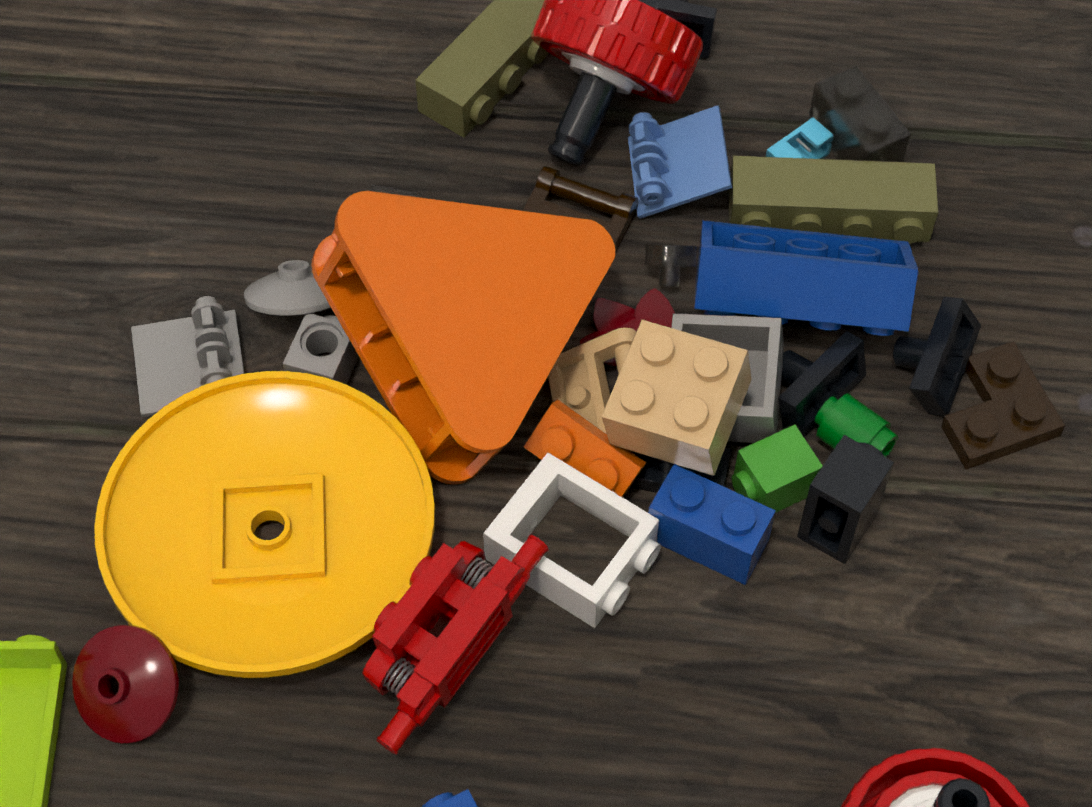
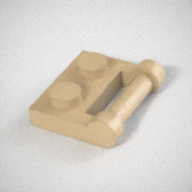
M619 328L561 353L548 375L552 401L560 400L606 433L601 416L609 400L610 392L604 362L615 358L619 375L636 331L632 328Z

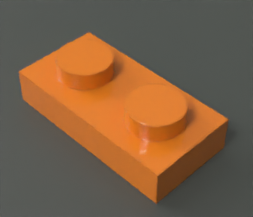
M558 399L550 405L524 445L525 449L542 460L547 453H550L621 497H624L646 464L645 461L628 449L611 445L606 433Z

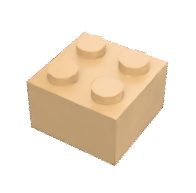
M641 320L601 416L609 443L714 476L752 380L748 350Z

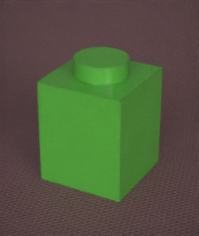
M793 425L738 450L735 470L731 479L735 492L778 512L807 498L810 484L823 465L797 426Z

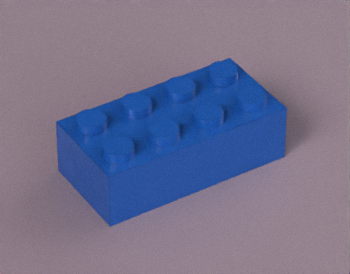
M702 220L695 281L694 309L704 310L705 315L736 316V313L757 315V317L781 318L782 324L788 323L789 319L810 321L809 324L823 330H838L842 324L862 326V330L869 334L889 336L893 335L895 330L909 331L918 267L907 241Z

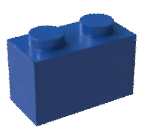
M673 464L649 506L648 513L659 519L657 543L661 544V546L746 585L769 542L776 510Z

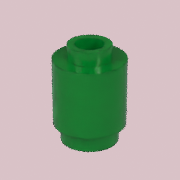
M848 393L839 400L834 396L830 397L820 408L814 420L819 425L816 437L832 449H835L843 435H846L858 443H868L876 447L887 458L898 440V435L890 430L891 423Z

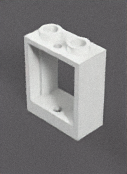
M547 453L483 533L486 560L494 565L501 556L512 560L527 540V537L534 531L560 496L628 536L627 541L593 586L545 556L541 558L529 574L530 579L526 583L527 586L595 628L606 613L613 616L622 607L630 591V586L627 584L637 571L643 574L646 573L656 560L661 549V544L657 543L659 519L550 453Z

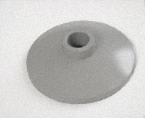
M291 260L281 263L278 266L277 272L268 274L251 283L244 292L245 303L250 309L269 315H302L330 308L328 301L313 276L312 268L309 267L308 262L302 260Z

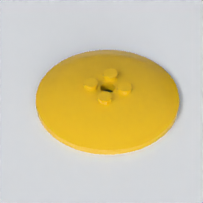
M262 371L240 374L208 383L180 396L149 418L132 435L112 464L101 489L94 526L95 549L106 588L122 616L129 625L142 627L159 637L170 650L173 658L178 662L202 671L232 677L268 678L291 675L335 661L370 640L375 633L374 624L381 611L392 601L398 603L411 586L409 580L415 567L424 557L430 555L435 531V504L432 483L423 456L409 432L394 415L365 393L341 382L308 373ZM277 521L284 525L283 532L274 539L262 540L254 535L256 528L263 522Z

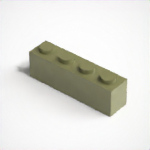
M493 0L416 79L418 112L463 138L477 124L481 125L486 122L494 106L506 93H513L519 86L523 75L534 64H540L548 55V52L539 47L532 39V31L545 0Z
M733 156L730 173L732 188L729 189V223L907 241L909 244L930 242L938 215L935 164L756 156Z

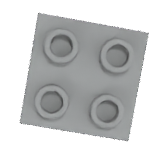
M204 296L196 300V306L191 311L192 317L131 327L141 417L156 414L164 406L198 387L223 378L244 374L235 310L223 311V307L217 303L214 297Z

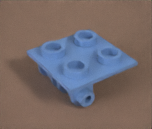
M719 105L663 125H659L652 118V115L646 112L638 113L633 117V121L629 124V134L631 136L628 137L634 193L635 197L638 198L636 209L639 219L732 188Z

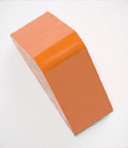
M373 191L354 193L341 204L335 217L334 231L330 236L321 241L313 254L311 264L313 276L392 415L404 426L418 446L427 465L429 475L446 484L465 483L475 477L513 438L615 259L613 239L602 225L589 219Z

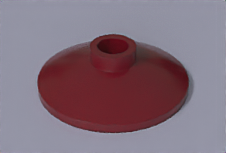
M134 625L109 627L94 635L82 648L73 671V696L82 719L96 734L116 743L138 742L157 733L167 723L174 711L179 691L176 663L165 643L149 630ZM113 676L119 684V690L116 695L112 689Z

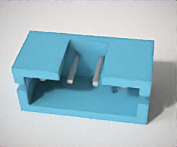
M813 117L769 147L766 151V157L823 159L830 154L834 135Z

